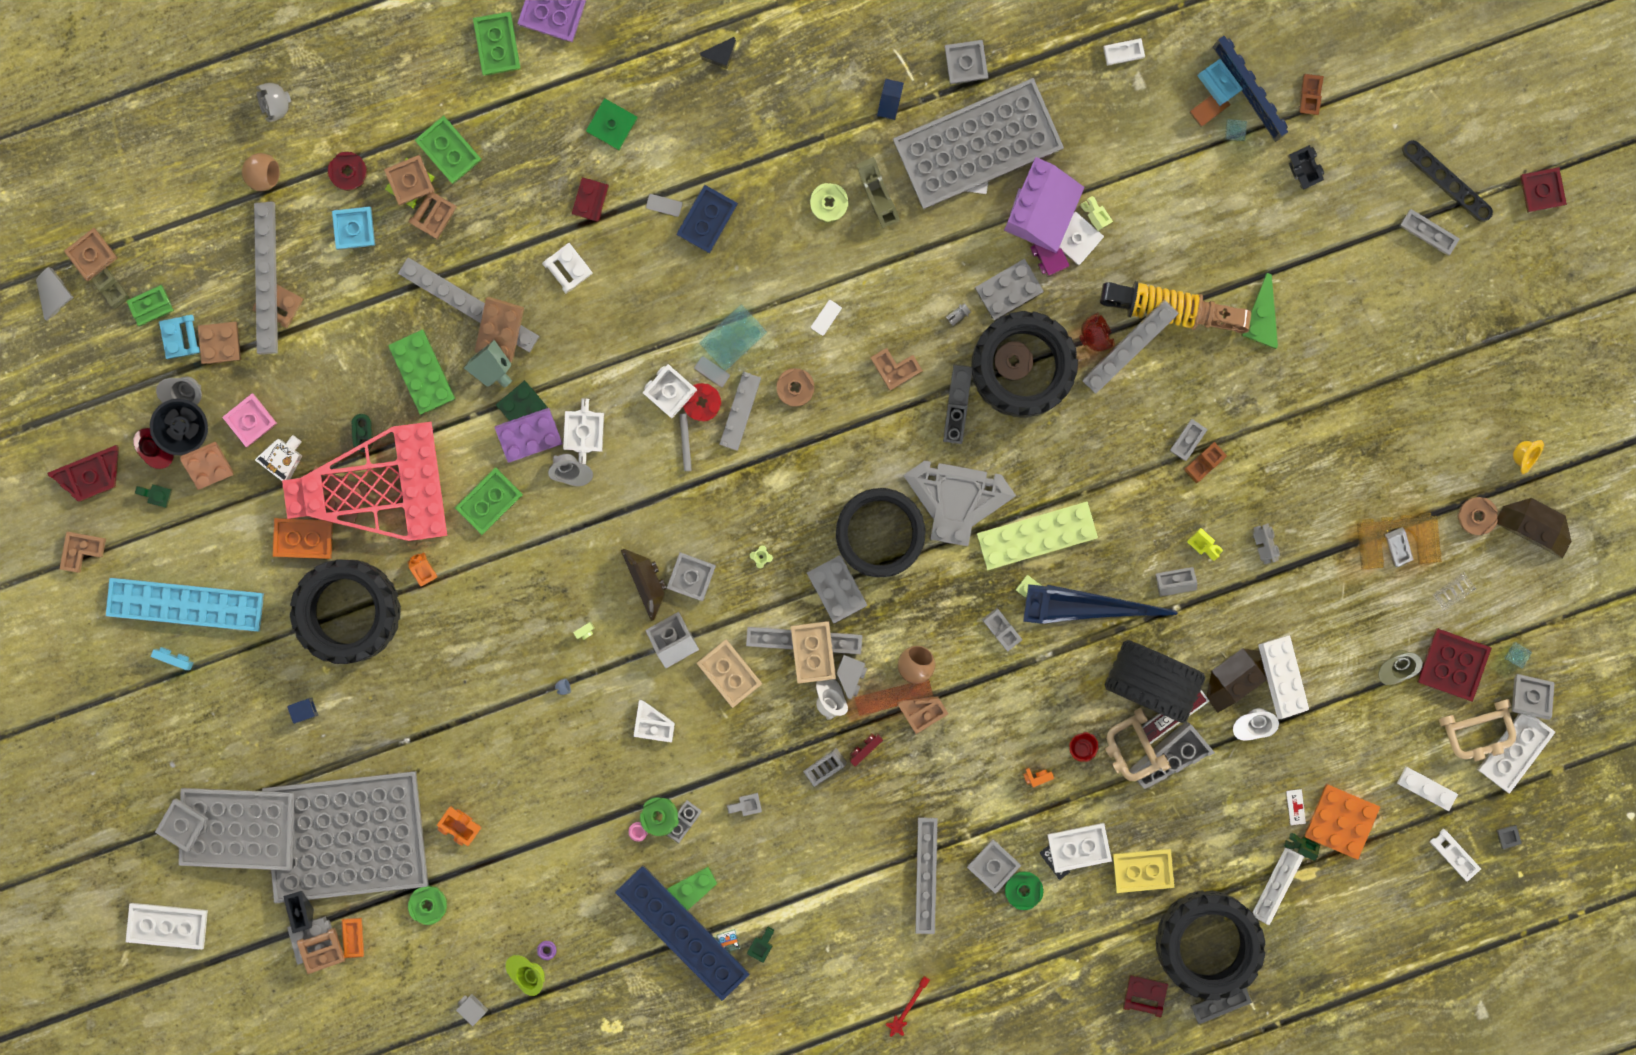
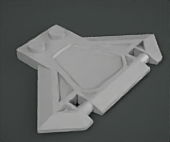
M923 461L903 475L934 520L930 540L968 546L972 526L1016 496L1001 474H995L994 479L986 478L987 472L940 463L938 464V469L930 468L931 462ZM928 475L936 476V480H928ZM985 485L991 486L992 491L984 490Z

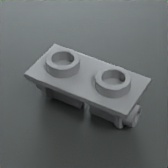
M1268 523L1262 525L1263 529L1261 526L1254 527L1253 535L1256 545L1264 544V547L1257 548L1260 560L1264 564L1271 563V559L1272 562L1278 561L1280 552L1278 546L1274 545V531L1272 527H1269Z

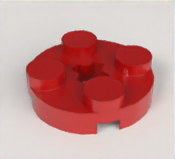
M698 383L693 385L697 391L683 406L686 414L692 419L701 422L713 419L721 407V397L718 391L710 384ZM700 397L708 401L705 403L706 407L704 408L701 405L697 406L698 398Z

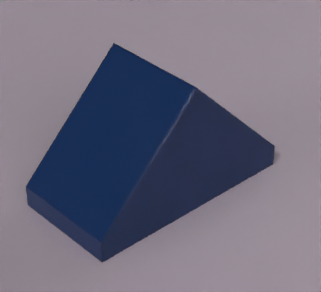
M885 78L877 113L878 117L896 120L904 85L903 82Z

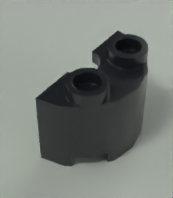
M1310 145L1288 155L1291 161L1289 163L1291 172L1295 180H1299L1300 187L1303 190L1324 180V170L1320 164H1316L1315 158L1317 153Z

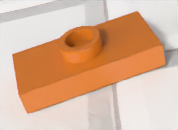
M362 918L342 919L344 957H364Z

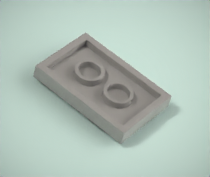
M1025 259L975 287L993 321L1044 292Z
M841 555L807 572L833 623L868 606Z

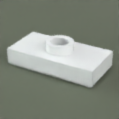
M1141 38L1103 46L1107 66L1145 58Z

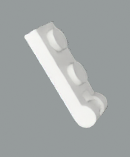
M1442 829L1439 832L1440 835L1429 842L1458 874L1468 882L1481 868L1445 829ZM1446 840L1449 844L1444 848L1441 844Z

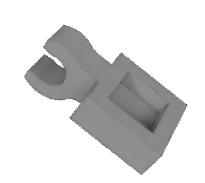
M758 793L739 797L740 803L727 805L728 813L742 811L743 816L762 812Z

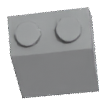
M679 612L645 630L665 668L699 650Z

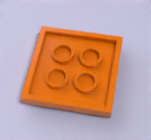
M1326 784L1304 837L1358 860L1380 810V806Z

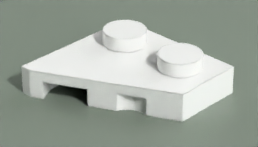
M639 700L634 737L672 742L675 723L643 700Z

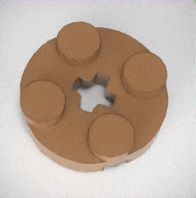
M1008 342L997 351L994 359L995 367L998 374L1005 379L1019 380L1025 377L1032 369L1033 355L1024 344ZM1012 356H1016V359L1019 360V363H1016L1015 366H1011V363L1008 362V359H1012Z
M791 368L780 375L777 382V394L783 403L795 407L805 405L811 400L814 393V381L808 372ZM793 382L801 385L798 393L790 390Z
M1475 497L1468 499L1462 504L1457 517L1461 527L1467 533L1483 535L1491 532L1497 525L1498 511L1494 503L1489 499ZM1475 512H1482L1481 521L1474 519Z

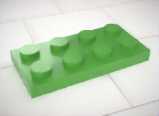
M423 329L388 345L420 415L456 399Z

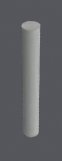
M679 414L684 471H692L687 414Z

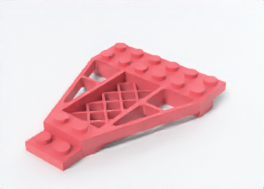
M432 422L391 427L301 478L282 480L287 519L308 516L406 541L447 536ZM389 433H394L397 460L378 464L370 463L368 445ZM365 448L367 459L365 465L330 469V466ZM391 466H398L399 472H397ZM386 467L381 475L372 470ZM388 469H391L398 475L392 483L383 478ZM367 470L361 478L353 473V471ZM369 471L379 477L373 486H370L363 480ZM348 472L342 481L333 475ZM350 473L359 479L353 489L344 483ZM328 475V477L322 483L321 476ZM331 476L340 482L334 491L325 486V483ZM399 477L401 481L402 492L395 486H393ZM380 479L389 485L383 495L374 489ZM361 482L370 488L364 497L354 491ZM342 484L351 490L345 499L336 494V491ZM323 487L332 493L326 502ZM391 487L400 493L394 503L385 497ZM372 490L381 496L375 505L366 500V497ZM352 493H355L362 499L356 508L346 502ZM333 495L343 501L337 510H334L327 504ZM403 495V503L396 504ZM383 498L391 503L390 505L377 506ZM363 501L367 502L369 505L372 506L368 508L358 509L359 506L363 503ZM344 503L353 509L339 511ZM326 506L333 512L326 513ZM403 508L405 510L408 535L402 536L379 530L377 512L380 510ZM373 512L376 528L337 519V516Z

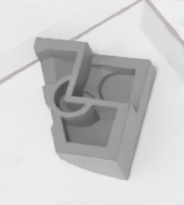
M47 267L36 279L43 317L48 321L74 297L63 285V281L50 267Z

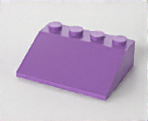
M1035 157L1004 231L1057 253L1082 195L1084 186L1055 165Z

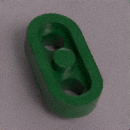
M365 414L355 415L351 422L354 448L361 445L362 439L368 441L373 438L370 417ZM361 420H364L366 423L364 427L359 425ZM373 443L368 445V451L372 448ZM365 448L360 449L359 452H365Z

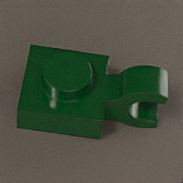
M152 484L151 490L136 487L135 494L148 497L147 503L164 508L168 507L172 489Z
M1290 833L1289 839L1293 842L1285 840L1284 846L1287 849L1297 848L1298 853L1315 861L1319 855L1320 845L1304 836L1299 838L1296 834Z
M768 926L762 938L756 936L747 954L764 963L773 947L768 942L774 933V929Z

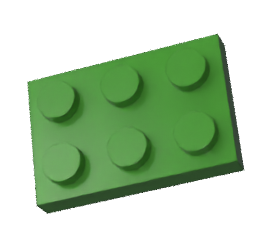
M511 12L473 18L482 75L486 76L520 70L521 66Z
M444 115L415 139L417 144L452 184L456 183L482 160Z
M495 467L455 509L483 535L523 494Z

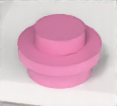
M635 822L629 827L628 833L632 840L642 841L646 838L648 833L643 829L641 822Z

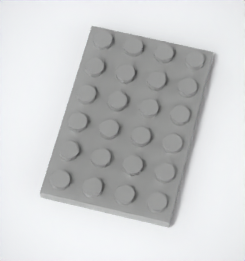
M181 788L180 801L207 817L208 820L189 852L179 848L180 866L292 870L294 792Z

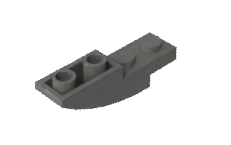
M953 364L943 442L962 444L972 366Z

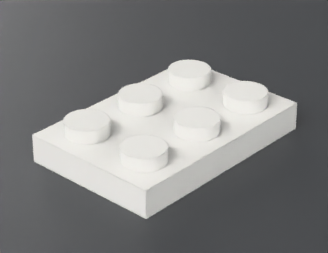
M1104 823L1047 834L1055 873L1112 861Z

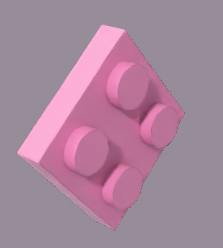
M253 393L222 417L247 448L277 425V422Z

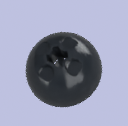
M181 398L170 399L160 404L153 412L150 419V433L156 445L163 451L173 455H185L202 446L208 434V421L203 410L194 402Z

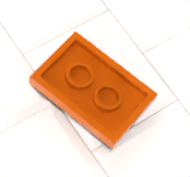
M274 518L273 557L332 559L333 522Z

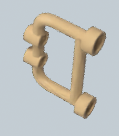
M1509 699L1494 703L1495 712L1460 722L1455 721L1454 715L1438 719L1440 726H1445L1452 750L1456 756L1462 759L1474 758L1476 762L1486 759L1485 754L1492 753L1493 756L1504 754L1503 749L1509 748L1515 743L1516 730L1508 709L1512 707ZM1503 717L1509 735L1507 740L1467 752L1460 749L1455 734L1456 730Z
M1141 707L1134 711V716L1113 726L1108 731L1106 738L1109 745L1105 748L1110 758L1114 757L1116 760L1113 763L1114 769L1118 774L1122 773L1124 778L1129 781L1141 780L1161 768L1163 771L1171 768L1164 754L1159 757L1155 755L1141 724L1148 721ZM1133 725L1152 764L1134 774L1129 772L1121 751L1114 740V736L1118 732Z

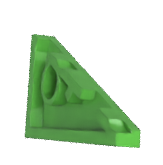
M1266 273L1251 310L1249 332L1242 333V336L1277 349L1278 340L1272 274Z

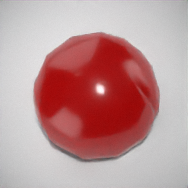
M1088 732L1075 735L1069 744L1070 754L1077 761H1091L1099 751L1096 737Z

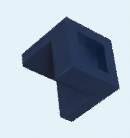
M313 698L287 706L294 724L318 716Z

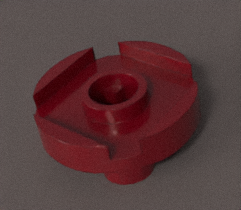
M341 152L330 161L328 176L336 187L341 190L352 191L364 184L367 177V166L363 159L355 153ZM346 166L353 170L350 176H346L343 173V170H346Z

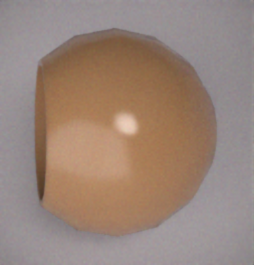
M257 153L245 160L242 167V177L251 189L268 191L279 180V165L271 155Z
M913 646L905 649L900 654L897 666L904 680L913 684H919L931 678L935 671L936 663L928 649L922 646Z

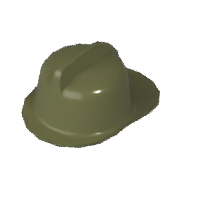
M1398 650L1381 665L1378 677L1385 685L1397 684L1416 676L1422 668V660L1416 653Z

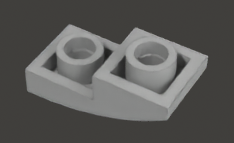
M686 800L678 811L679 823L677 827L667 836L679 844L702 811Z

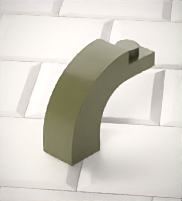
M872 157L856 164L867 197L882 228L900 221L896 207L882 180L875 158Z

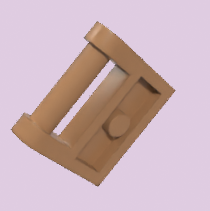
M432 192L425 196L415 215L408 222L438 240L457 206ZM432 199L437 201L423 224L419 221Z
M277 285V307L288 312L286 317L277 313V322L287 329L303 298ZM256 303L252 309L254 312H256Z
M335 928L329 929L328 932L297 941L307 974L345 961ZM331 940L332 945L308 953L307 947Z

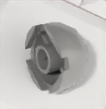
M265 83L256 86V89L260 90L256 92L262 113L266 112L268 115L265 118L266 121L270 123L283 118L287 114L288 103L291 102L289 93L287 91L284 92L283 88L275 83Z

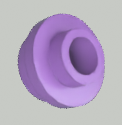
M543 941L539 944L537 953L541 959L550 960L556 955L557 949L553 942ZM544 947H549L550 953H545Z

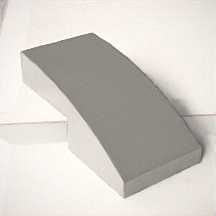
M998 608L982 619L1007 652L1022 641V638Z

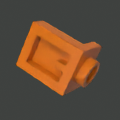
M425 553L416 554L408 561L409 569L420 586L437 578V574L427 560Z
M1025 768L1026 773L1023 774L1027 785L1031 784L1032 787L1054 779L1052 772H1047L1046 769L1035 773L1036 777L1032 776L1029 768Z

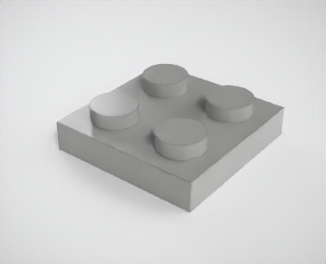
M983 40L945 45L950 84L988 79Z
M680 552L667 589L703 601L716 565Z
M1517 674L1514 677L1512 712L1550 720L1553 709L1554 682Z
M176 798L173 799L155 833L182 850L189 852L208 818Z
M992 839L967 868L996 894L1021 867V864Z

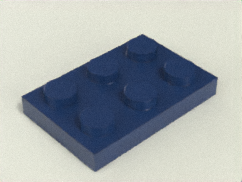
M704 184L676 235L710 254L738 203Z

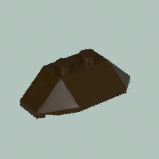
M1533 498L1505 505L1497 516V525L1562 559L1572 542L1566 516Z
M622 549L621 553L650 621L656 619L665 597L664 590L667 589L664 580H659L658 566L655 561L652 562L647 557L627 549Z
M1242 648L1211 671L1206 697L1217 713L1235 704L1267 680L1260 651Z

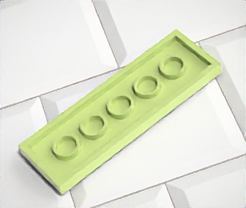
M1088 502L977 533L987 570L1098 538Z

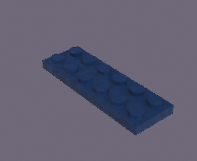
M1224 35L1216 41L1213 49L1243 88L1242 92L1274 141L1277 142L1288 133V126L1276 114L1277 109L1272 102L1269 103L1266 99L1267 94L1265 90L1256 84V77L1251 70L1248 71L1244 64L1246 63L1243 57L1235 52V46L1231 39H1227Z

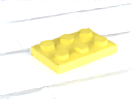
M1171 849L1113 854L1117 893L1174 888Z

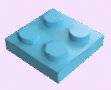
M371 207L332 211L337 250L375 246Z

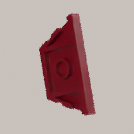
M114 445L50 471L47 474L59 483L65 491H68L74 499L81 502L116 487L119 447Z

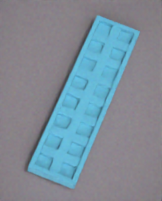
M110 578L106 616L259 632L264 593Z

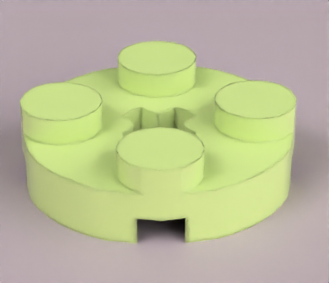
M821 184L811 195V210L820 220L825 222L836 221L846 213L848 196L845 190L837 184ZM825 198H828V199L833 198V199H834V201H833V205H834V206H833V207H830V206H827V207H826V206L824 205V204L826 203Z

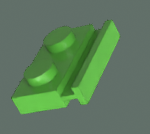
M162 285L126 301L139 327L174 311Z

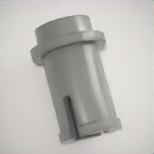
M965 303L959 304V308L946 316V318L954 326L964 317H969L968 314L971 311Z

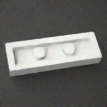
M1408 767L1404 768L1397 782L1400 786L1447 811L1451 809L1458 795Z

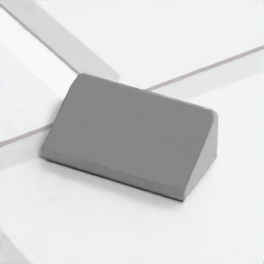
M1193 567L1155 574L1160 597L1197 590V579Z

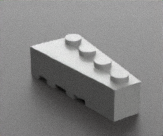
M1186 721L1153 749L1156 757L1165 755L1171 768L1163 771L1161 768L1137 782L1146 789L1167 778V776L1175 772L1177 773L1215 752L1195 728ZM1145 755L1129 769V772L1134 774L1152 765L1148 756Z

